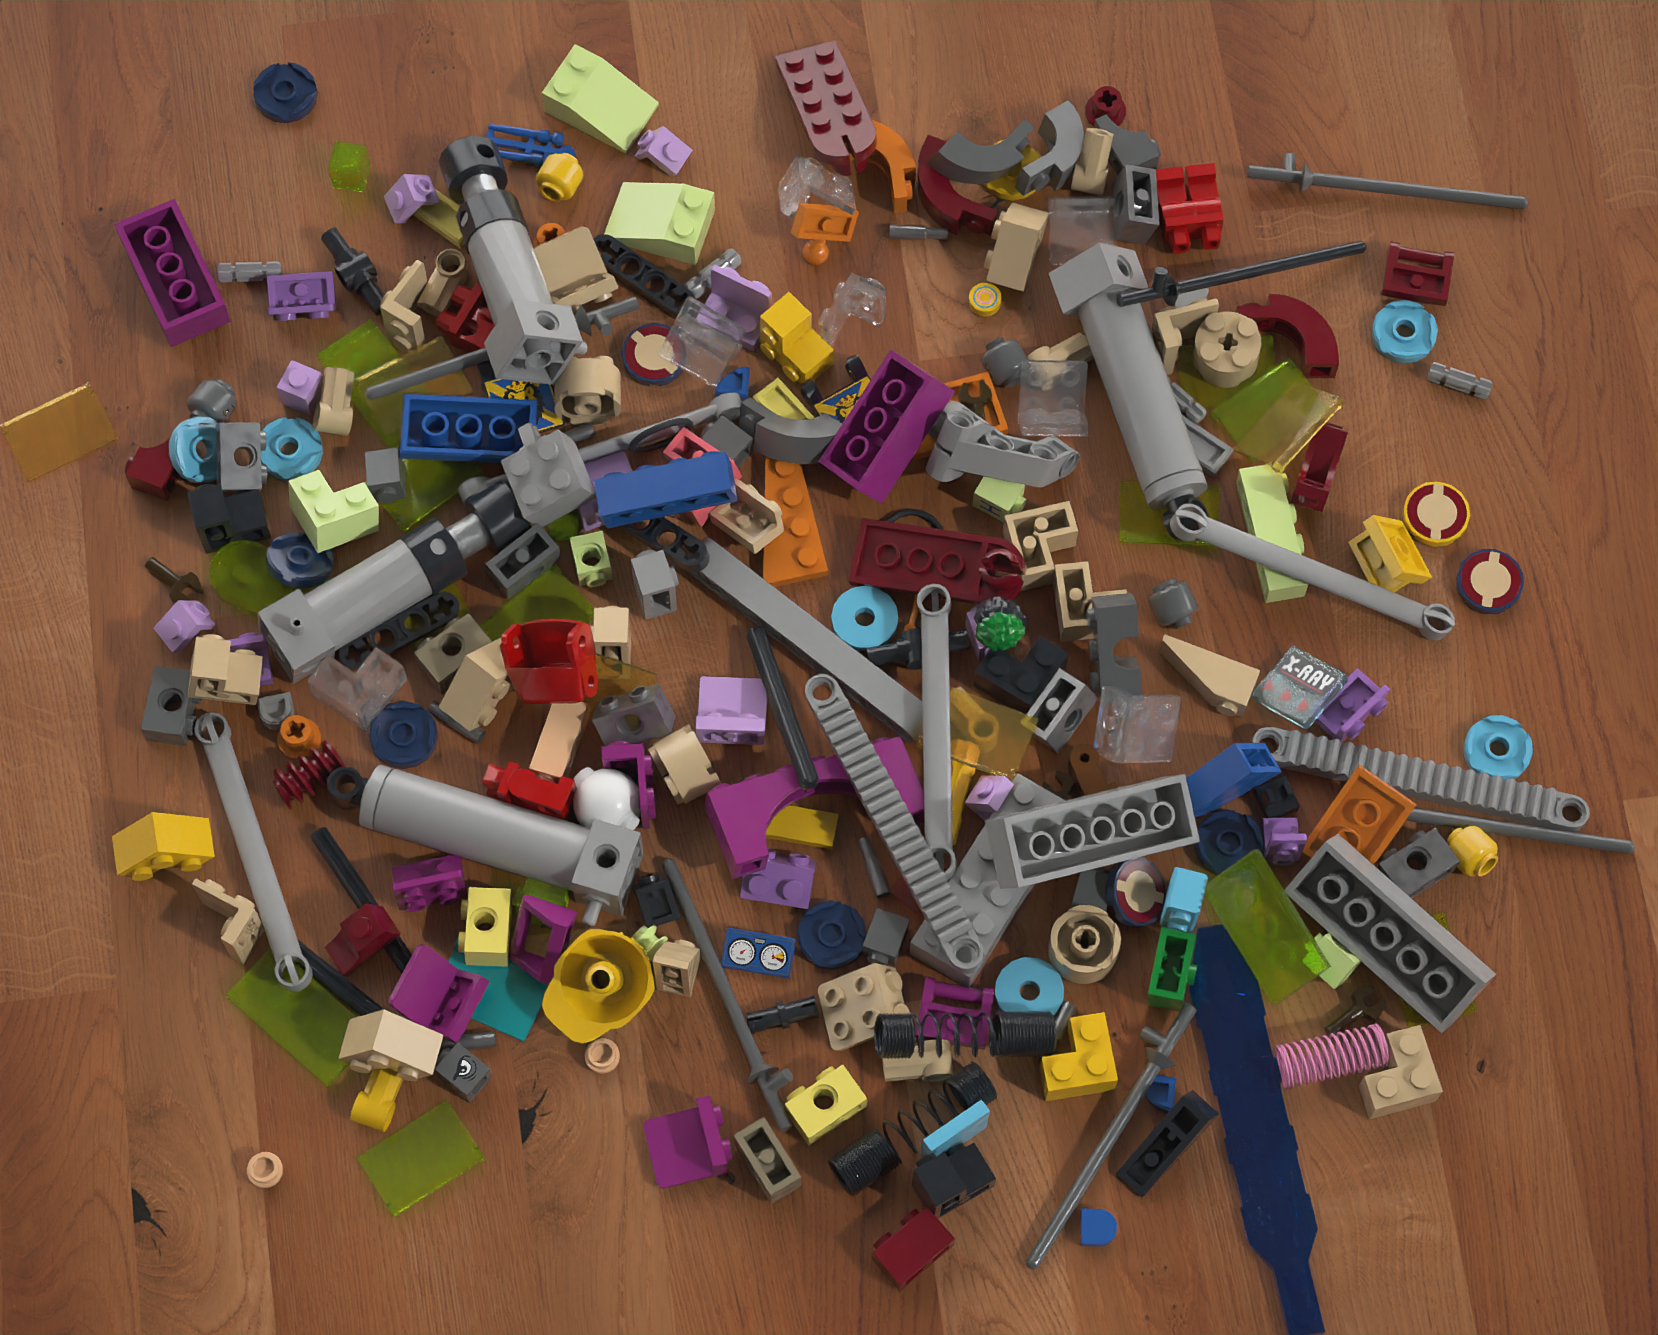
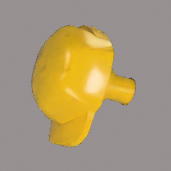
M590 929L582 933L560 956L554 966V977L543 996L542 1002L547 1018L567 1037L579 1043L594 1041L610 1029H618L626 1025L650 1000L655 989L650 958L646 956V952L643 950L644 947L634 941V938L623 935L622 932Z

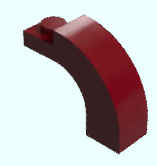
M928 134L919 154L917 189L924 209L942 228H948V231L957 235L961 225H964L974 233H985L992 236L998 210L964 198L954 190L949 178L938 173L927 164L947 143L945 140Z
M1269 294L1266 305L1246 303L1242 306H1237L1235 313L1253 319L1257 324L1259 332H1275L1287 337L1294 343L1301 358L1302 379L1335 378L1339 366L1336 338L1327 321L1310 305L1286 295Z
M1317 419L1291 499L1292 503L1323 512L1349 428Z

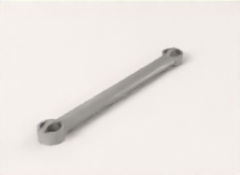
M738 393L721 394L709 403V406L668 420L688 418L693 421L692 428L712 421L716 422L722 415L728 420L733 421L739 418L742 401ZM662 422L578 449L583 463L586 464L620 451L629 450L630 442L637 435ZM677 425L658 431L639 442L637 446L676 434L686 425ZM503 474L491 479L484 476L473 477L463 482L458 487L463 505L465 506L466 500L500 480L512 489L507 475Z
M1183 504L1171 518L1170 527L1172 532L1181 540H1202L1418 627L1420 633L1429 640L1437 641L1443 639L1455 625L1453 613L1442 604L1424 605L1207 517L1202 508L1197 505ZM1186 517L1197 521L1199 530H1188L1180 523L1179 518ZM1434 617L1443 620L1445 630H1436L1428 623L1427 618Z
M930 584L923 587L917 596V604L921 614L925 841L932 854L936 853L937 862L943 873V853L950 856L951 865L944 873L946 880H949L957 869L952 835L948 614L951 611L952 603L950 594L945 587L940 584ZM938 593L946 597L945 606L940 611ZM929 594L932 596V612L925 610L922 605V601Z
M215 712L206 713L196 721L194 727L195 735L205 749L276 963L275 976L281 986L287 991H301L311 982L313 976L312 968L306 958L303 957L230 740L232 735L231 728L225 717ZM213 722H220L225 727L223 734L219 738ZM205 726L208 729L210 741L202 738V731ZM293 962H300L306 967L305 975L301 980L298 978ZM286 966L292 983L283 980L282 973Z

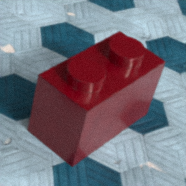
M927 1206L920 1212L917 1209L912 1210L901 1220L902 1228L893 1235L890 1232L885 1233L873 1244L876 1250L872 1252V1260L899 1292L954 1246L955 1238Z

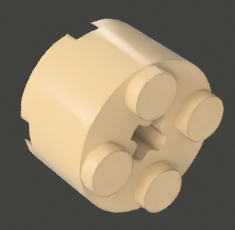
M1235 312L1211 313L1206 317L1197 330L1193 349V364L1205 381L1217 387L1229 388L1239 385L1240 382L1247 378L1249 379L1253 375L1258 364L1261 349V336L1256 322Z
M598 356L596 358L580 359L572 357L555 382L554 410L559 418L562 419V415L569 417L570 423L577 426H582L589 422L592 426H599L608 423V417L614 414L615 418L619 416L621 412V373L613 365L611 357Z
M689 724L653 743V747L648 749L661 775L669 774L664 780L677 805L683 802L687 804L721 784L716 772L714 773L711 762Z
M1091 905L1075 906L1062 914L1052 927L1048 944L1050 962L1061 977L1071 982L1089 984L1100 981L1108 975L1116 962L1121 944L1120 930L1104 910ZM1081 940L1087 941L1088 949L1081 948Z

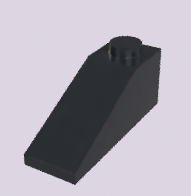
M1194 1090L1186 1093L1116 1174L1137 1194L1144 1197L1202 1135L1219 1113Z

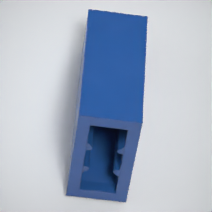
M1234 743L1186 777L1194 817L1206 816L1282 772L1265 743Z

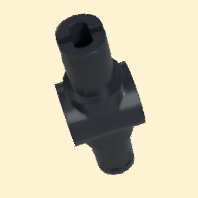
M336 227L327 230L321 236V240L335 259L334 264L336 267H334V270L339 280L348 292L354 290L357 295H361L376 316L381 315L380 303L384 293L376 284V276L378 274L373 263L364 251L357 252L355 248H350Z
M921 627L904 631L900 636L901 638L896 639V643L867 648L869 661L877 667L901 663V666L906 665L910 670H921ZM966 629L948 632L949 653L970 649Z

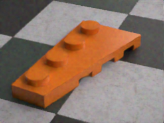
M769 457L765 458V499L775 501L781 508L784 532L764 547L763 579L773 587L828 576V567L801 464L783 462Z

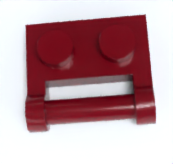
M1390 241L1381 295L1446 306L1454 252L1444 251V254L1402 247L1400 243ZM1401 259L1441 266V270L1399 263L1397 260Z

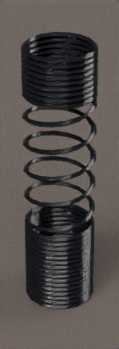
M997 1011L993 1015L992 1021L986 1012H981L977 1016L975 1023L967 1012L960 1015L957 1023L951 1013L946 1012L938 1023L936 1017L929 1012L924 1016L921 1024L914 1013H880L875 1021L874 1041L876 1053L880 1059H910L915 1048L913 1016L919 1029L918 1053L922 1059L924 1056L923 1027L927 1017L931 1016L937 1028L936 1054L940 1058L942 1056L941 1026L944 1018L950 1016L955 1028L954 1054L958 1058L960 1055L959 1025L962 1017L966 1015L970 1019L973 1028L971 1045L972 1055L976 1058L978 1055L976 1028L980 1017L984 1015L987 1017L991 1028L989 1050L992 1057L995 1055L997 1057L1051 1056L1056 1047V1023L1050 1011Z
M971 1061L970 1064L965 1065V1068L962 1067V1070L959 1069V1072L956 1071V1073H953V1075L943 1081V1091L946 1099L935 1090L928 1091L927 1096L931 1109L923 1102L914 1100L912 1106L917 1121L909 1113L899 1110L897 1117L901 1130L892 1122L883 1121L882 1127L885 1138L877 1129L872 1128V1131L866 1132V1135L864 1134L863 1137L861 1136L860 1139L858 1138L857 1141L855 1140L854 1143L849 1144V1147L846 1146V1149L843 1148V1151L840 1150V1153L837 1152V1155L834 1154V1157L828 1158V1164L832 1172L850 1196L855 1197L866 1187L875 1183V1180L878 1181V1178L881 1179V1176L884 1177V1174L887 1175V1173L896 1169L899 1164H902V1160L888 1136L885 1124L893 1127L908 1143L913 1152L917 1154L918 1151L903 1126L901 1113L911 1119L925 1137L929 1135L919 1118L916 1103L923 1106L941 1127L944 1126L933 1105L931 1093L936 1094L942 1099L956 1117L959 1115L948 1095L946 1082L965 1111L980 1100L985 1105H988L994 1099L997 1100V1092L992 1082L976 1062Z

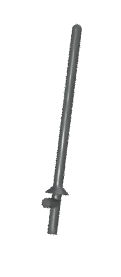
M1286 153L1283 156V169L1248 165L1247 178L1300 184L1299 193H1302L1310 185L1515 209H1525L1528 206V199L1524 196L1312 172L1305 162H1303L1301 171L1296 170V155L1293 153Z
M634 296L588 313L585 312L582 305H579L574 318L578 329L590 336L592 334L590 325L593 324L597 326L601 334L609 335L613 331V326L608 319L639 309V303ZM485 347L370 386L366 389L365 394L368 399L374 400L490 359Z
M1414 808L1406 821L1452 828L1461 827L1462 829L1468 826H1477L1485 833L1631 854L1635 850L1634 843L1629 840Z
M667 858L663 861V869L752 1068L746 1083L759 1084L779 1131L785 1132L793 1126L777 1090L791 1082L793 1075L786 1068L774 1075L779 1068L764 1063L677 864L673 859Z
M1187 1003L1183 1005L1165 1036L1147 1026L1142 1030L1140 1039L1157 1047V1049L1145 1047L1148 1064L1028 1256L1026 1265L1029 1269L1035 1270L1042 1263L1159 1071L1175 1067L1174 1062L1168 1057L1197 1011L1193 1006Z

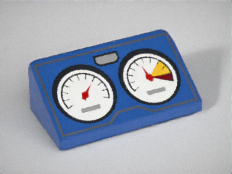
M727 928L721 966L722 968L790 979L795 939Z

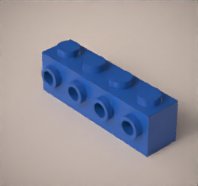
M710 451L698 458H677L671 460L669 464L660 466L644 465L638 467L636 471L627 473L611 472L604 475L603 478L594 479L599 517L607 528L738 501L733 467L726 452Z

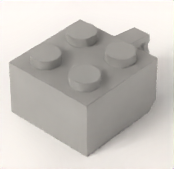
M531 423L518 428L524 446L518 452L501 460V463L524 519L534 525L539 523L543 527L597 498L588 472L572 438L560 430L541 437L538 428L532 426Z

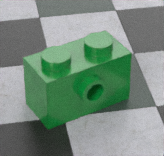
M1161 927L1147 1005L1180 1012L1186 985H1194L1197 965L1191 964L1196 934Z

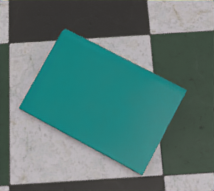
M458 937L448 962L459 970L482 975L490 981L471 1019L525 1042L542 1006L543 996L549 985L536 980L509 959V957L508 967L466 965L465 954L458 951Z

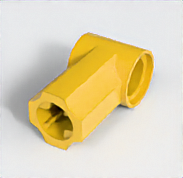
M379 1068L372 1071L365 1090L358 1094L350 1116L351 1121L382 1132L387 1130L395 1111L396 1104L394 1101L403 1079L397 1076L396 1071L389 1068Z

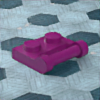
M926 977L919 1013L920 1024L924 1016L929 1012L936 1017L938 1023L946 1012L952 1014L956 1023L964 1012L970 1014L974 1023L981 1012H986L990 1017L995 988L984 987V990L939 983L936 982V978ZM933 996L979 1003L981 1004V1010L932 1003ZM966 1015L962 1017L959 1025L960 1046L972 1048L973 1028L970 1019ZM984 1015L980 1017L976 1028L978 1049L985 1050L989 1027L988 1019ZM928 1016L923 1027L924 1040H936L937 1028L934 1019ZM946 1016L941 1026V1036L943 1040H948L950 1044L954 1045V1024L950 1016ZM917 1025L916 1037H915V1038H918V1037H919L918 1025Z

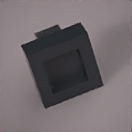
M1286 776L1258 786L1253 791L1265 818H1280L1298 811L1300 808Z

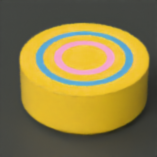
M991 283L975 285L969 293V307L972 312L982 317L994 315L1001 306L1002 297L1000 290Z

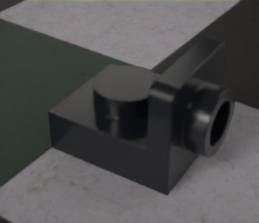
M657 872L646 874L638 878V884L632 885L647 928L653 925L657 927L681 918L669 880L665 875L658 876Z

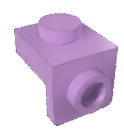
M662 126L654 131L648 130L644 133L638 142L640 149L635 157L639 160L647 157L670 177L677 175L692 149Z
M403 174L384 195L394 223H406L421 205L435 206L439 202L435 188L428 175Z
M178 600L153 629L172 653H180L200 630H211L215 623L209 616V610L202 603Z
M981 775L966 799L965 804L984 821L988 820L993 812H998L1014 784L1005 776Z

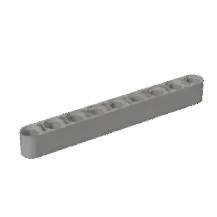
M704 537L701 540L710 555L709 563L702 571L689 572L691 575L754 624L763 627L768 635L817 673L833 677L844 694L905 741L913 743L923 732V702L715 541L708 537ZM698 551L690 553L688 559L690 560L692 557L698 559L700 557Z

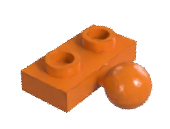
M799 203L790 233L796 238L813 239L804 246L803 256L805 260L812 265L824 263L829 255L826 240L850 242L859 212L855 208L847 206Z

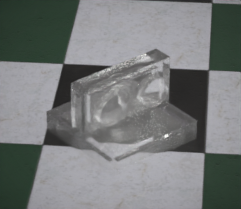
M689 296L686 298L658 355L710 386L716 387L729 362L738 357L743 347L740 341L746 328Z

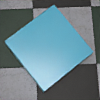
M980 1100L923 1139L921 1157L923 1158L931 1153H935L937 1157L956 1145L965 1143L987 1127L990 1113L984 1102Z

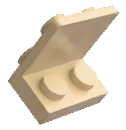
M1202 298L1191 302L1187 306L1179 308L1169 306L1155 313L1151 333L1167 375L1173 373L1175 361L1179 358L1178 349L1179 346H1182V340L1196 337L1197 330L1206 317L1211 313L1218 312L1219 302L1217 299L1207 300Z
M195 878L192 886L202 904L228 917L221 930V941L230 957L244 965L265 931L259 918L260 914L254 909L255 905L240 895H237L235 899L224 893L225 889L221 885L210 879H207L204 883Z

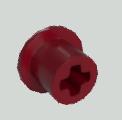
M1103 86L1096 90L1094 96L1088 100L1085 106V116L1093 126L1095 125V119L1106 114L1117 126L1123 123L1126 116V106L1120 92L1116 88Z

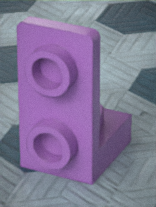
M1263 818L1264 862L1273 861L1274 865L1287 866L1293 864L1294 861H1299L1307 842L1306 834L1298 833V818Z

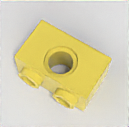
M469 887L468 900H462L461 920L466 921V932H459L458 951L465 954L466 965L508 967L512 914L511 889ZM482 923H490L493 925V927L487 931H481L477 929V926Z
M844 1065L837 1069H834L833 1066L825 1069L816 1077L817 1082L807 1089L801 1086L786 1098L788 1102L785 1103V1110L788 1117L808 1146L867 1107V1097ZM825 1095L830 1097L834 1104L829 1109H819L814 1104L815 1099Z

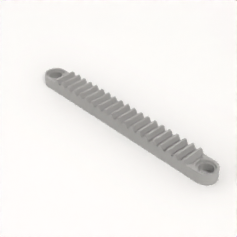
M827 674L813 676L805 685L807 703L948 961L956 971L962 974L976 972L984 962V949L963 907L959 904L957 896L954 895L937 860L933 857L931 849L928 848L911 813H909L905 802L902 801L899 791L895 788L879 755L875 752L873 744L870 743L866 732H864L860 721H858L854 710L851 708L838 683ZM825 685L830 687L832 694L827 700H817L813 696L814 689ZM961 947H972L977 953L975 960L970 963L960 962L956 957V953Z
M1264 727L1255 733L1251 742L1259 743L1263 738L1275 740L1278 750L1271 754L1280 768L1347 782L1357 766L1361 765L1384 782L1391 783V787L1404 796L1545 828L1576 832L1586 824L1590 815L1589 807L1581 797L1558 792L1552 787L1545 789L1541 785L1532 786L1525 781L1518 783L1512 778L1505 780L1501 776L1496 775L1492 777L1485 772L1479 774L1472 769L1465 771L1458 766L1449 767L1445 763L1435 764L1432 760L1422 761L1419 757L1408 758L1405 754L1395 755L1392 751L1381 752L1379 748L1368 749L1365 745L1355 746L1352 742L1341 743L1339 739L1328 740L1325 736L1314 737L1312 733L1301 734L1299 730L1288 731L1275 727ZM1566 806L1575 807L1580 813V819L1576 822L1567 821L1562 815V809Z

